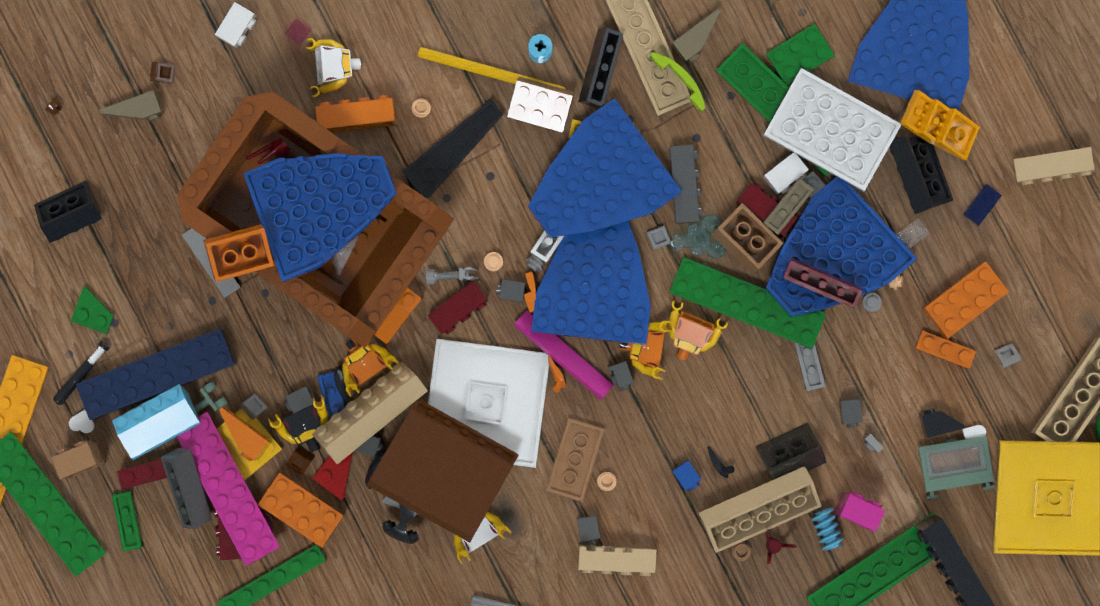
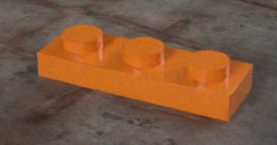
M923 330L915 346L917 350L970 369L976 353L975 350Z

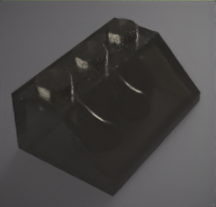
M808 423L756 446V450L771 481L804 466L809 471L827 463L822 447Z

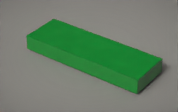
M132 491L112 495L123 552L142 548Z

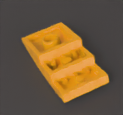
M914 90L900 123L917 136L963 161L967 160L980 129V126L958 110L948 108L939 100L931 99L920 90Z

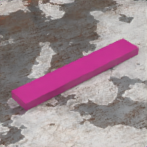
M526 310L515 322L514 326L547 355L551 356L555 362L597 398L602 400L613 387V384L556 335L531 332L533 316Z

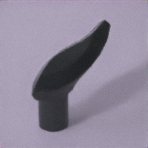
M339 366L334 371L335 385L345 402H349L342 366Z
M710 446L707 447L712 464L720 475L728 478V474L734 473L735 469L732 465L725 467Z

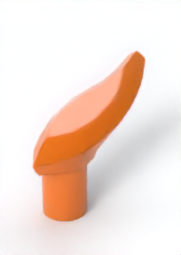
M548 356L550 370L556 382L553 386V391L558 393L561 388H566V383L561 371L554 364L551 356Z

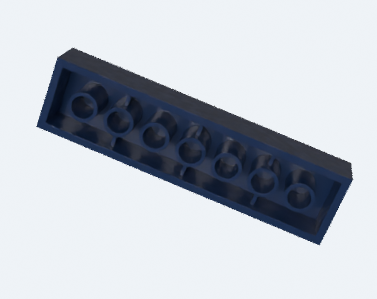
M220 328L77 383L76 386L89 420H95L160 395L178 384L181 386L189 384L237 364L224 330Z

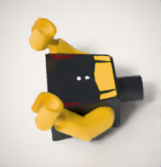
M321 395V401L316 402L313 397V405L283 419H280L279 415L275 414L277 418L275 422L268 419L271 427L275 428L282 438L298 446L306 443L310 453L321 449L312 434L316 432L319 426L328 422L329 415L325 406L324 396Z

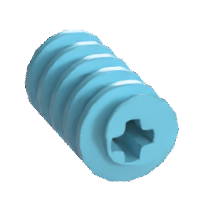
M544 34L533 36L528 43V54L534 62L544 63L551 58L552 42ZM543 46V49L539 52V47Z
M832 507L813 513L815 517L811 519V521H818L814 529H820L816 535L823 536L819 543L826 544L822 550H830L843 545L840 542L844 538L837 536L841 533V529H834L838 526V522H832L836 515L829 514L833 511Z

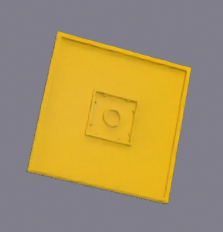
M999 440L993 553L1100 556V443Z

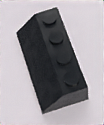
M914 133L892 141L890 152L894 157L914 214L954 201L934 146Z

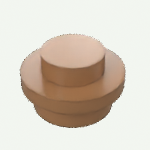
M740 542L732 547V555L738 561H745L751 555V548L747 543Z

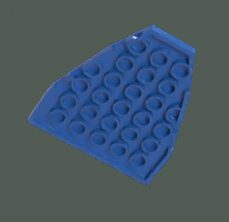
M890 0L866 36L859 43L848 81L909 100L914 90H920L931 99H937L948 108L959 111L969 80V26L966 0Z
M614 98L583 120L546 171L528 205V209L549 238H557L559 236L590 233L651 215L682 191Z
M338 153L315 155V157L278 158L243 173L261 225L264 227L267 241L282 282L289 281L324 265L365 230L397 195L383 156H356Z
M835 177L809 201L782 247L765 289L790 317L832 308L842 303L784 279L783 273L790 258H794L861 287L863 290L861 296L891 283L914 263L917 258L849 183Z
M626 221L590 233L564 236L536 292L531 332L646 345L651 306L638 246L629 222Z

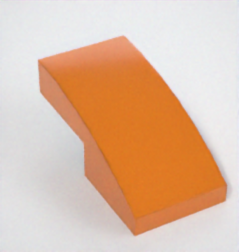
M531 271L525 273L530 292L524 294L529 313L534 312L536 300L535 281Z

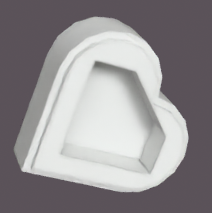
M85 409L69 421V427L73 431L81 430L83 433H90L95 428L93 420H89Z
M975 425L962 429L964 439L985 436L986 429L981 425Z

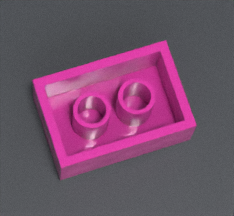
M855 492L843 493L834 514L867 530L876 532L885 513V510L881 509L882 505L868 499L864 501L865 497Z

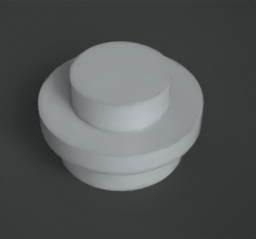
M531 255L530 258L527 257L526 266L533 272H541L544 263L534 255Z
M869 293L864 296L862 304L865 310L875 312L880 309L882 300L878 294Z

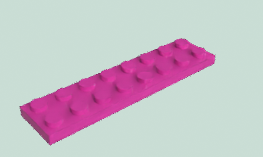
M206 412L198 417L199 425L177 436V439L182 448L190 449L193 454L200 482L245 566H248L281 547L209 413Z

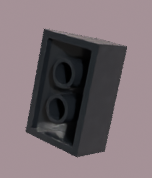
M87 181L34 204L40 228L49 243L60 240L62 237L77 232L102 219L99 207Z

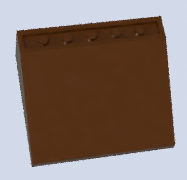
M417 399L371 476L367 486L470 543L519 454L428 403Z

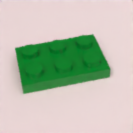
M815 24L766 53L780 79L787 86L793 83L801 68L810 72L835 56Z

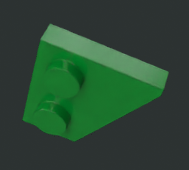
M83 287L71 322L108 335L114 316L88 288Z

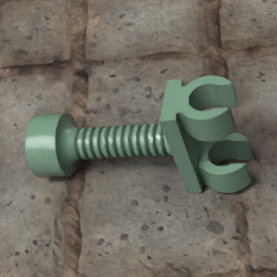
M210 382L200 389L205 398L195 405L196 413L208 405H211L214 411H218L228 403L224 397L215 403L210 398L208 393L217 388L214 382Z

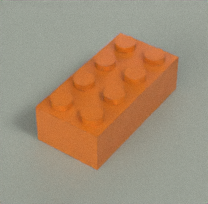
M388 95L377 96V100H369L368 97L359 98L358 102L341 100L339 104L334 105L331 102L319 103L320 106L315 107L317 123L331 133L397 125L394 101Z
M985 261L924 306L922 310L943 338L948 339L1009 293V291Z
M279 472L258 503L260 507L321 548L325 546L345 514L282 472Z

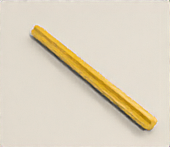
M420 47L418 51L419 58L516 84L517 79L523 77L565 89V87L431 49Z

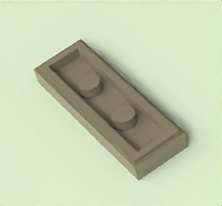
M798 178L763 223L776 234H779L814 189L801 178Z

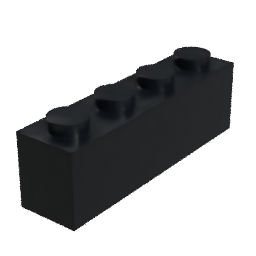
M609 28L598 29L578 100L579 103L594 108L604 106L623 33Z

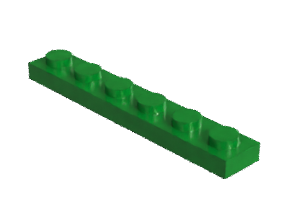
M316 544L218 601L217 604L218 606H250L327 561V559Z

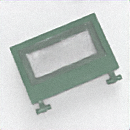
M986 436L959 441L950 439L945 440V443L918 447L925 491L929 492V496H926L927 500L938 498V494L934 495V491L985 483L982 490L994 489V485L989 483L994 481Z

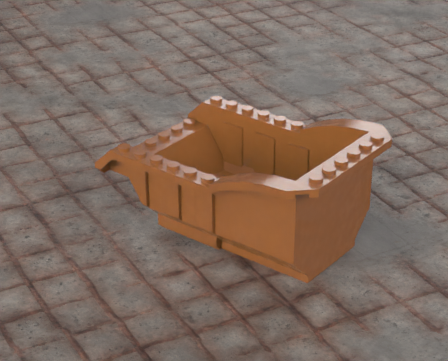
M275 92L246 96L177 194L182 222L206 239L260 225L261 222L243 173L278 158L273 154L267 160L258 164V161L269 153L270 149L250 160H246V157L267 146L272 141H277L279 138L290 148L287 152L289 156L286 159L338 153L356 156L363 154ZM392 174L390 175L397 195L365 230L320 268L282 282L271 253L274 266L254 271L363 347H366L454 220L453 217Z

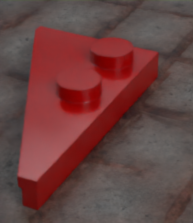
M353 453L338 464L329 456L313 477L316 482L340 500H343L345 496Z

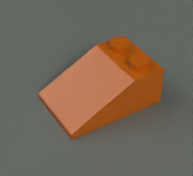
M407 288L375 336L385 344H388L423 299Z
M221 407L219 411L238 449L242 451L240 455L248 461L259 460L272 441L228 408Z

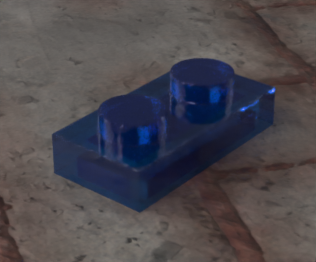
M986 184L963 215L979 226L1002 195Z

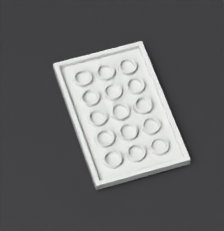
M801 68L763 136L795 152L797 155L864 192L901 124Z

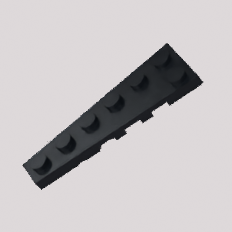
M490 100L402 171L403 174L422 196L429 199L499 121L503 113Z

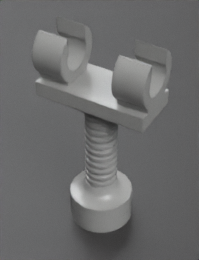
M466 267L459 268V271L437 273L435 269L426 270V282L428 285L436 284V281L440 279L448 280L455 278L461 281H476L479 277L470 276V272L478 270Z

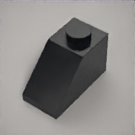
M934 408L923 411L924 415L919 416L925 438L965 429L964 424L941 411H935Z

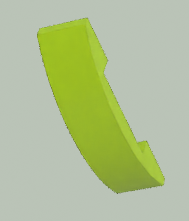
M654 52L650 54L649 58L661 71L669 67L693 93L688 100L702 113L705 110L704 100L692 77L670 58Z

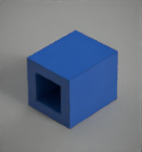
M688 460L672 470L685 491L687 489L692 491L699 486L698 482L701 479Z

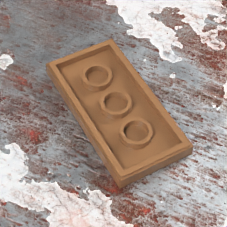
M568 418L546 488L547 492L583 502L604 434V428Z

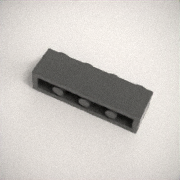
M693 145L670 146L671 177L682 191L673 198L675 224L698 223L699 218H702V207L698 206L697 200L701 199L700 187H696V180H699V169L695 168L694 162L698 161L697 149H693Z
M177 448L161 457L183 528L197 529L212 520L210 507L207 504L205 491L202 488L199 473L196 470L193 454L190 449Z

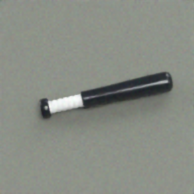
M103 341L99 342L98 349L88 360L84 361L79 369L55 394L53 401L56 404L62 405L76 389V384L84 379L104 351L110 349Z

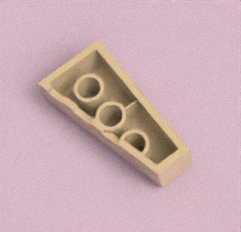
M1091 147L1014 159L1017 182L1022 183V186L1034 184L1033 181L1041 180V183L1053 181V178L1057 177L1063 180L1072 178V175L1080 174V177L1096 172L1093 149Z
M579 545L578 570H582V573L601 571V574H612L613 571H618L620 575H632V572H640L639 576H651V573L656 571L657 550L650 548Z

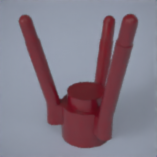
M279 138L277 141L274 140L267 146L247 156L246 160H250L270 149V152L258 161V164H261L273 154L276 158L279 156L280 158H287L289 156L287 152L290 148Z
M768 532L765 533L767 539L765 547L768 551L767 564L771 563L772 554L778 553L781 548L797 547L795 544L781 543L778 539L771 538Z

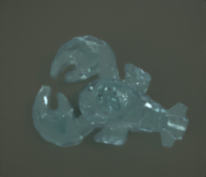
M714 215L704 216L700 221L698 230V225L695 223L688 226V234L682 238H679L677 235L673 236V241H671L672 248H675L676 252H680L682 247L692 248L694 255H703L704 253L701 250L703 249L708 257L712 259L721 258L726 253V249L721 244L719 246L717 240H714L710 247L711 236L705 230L707 229L713 233L715 231L714 226L718 228L722 221Z

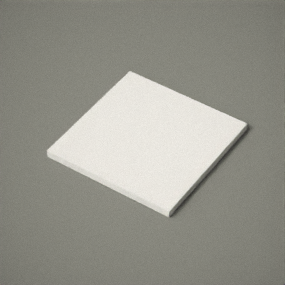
M436 339L428 404L519 454L514 465L536 468L549 370V355L543 352Z

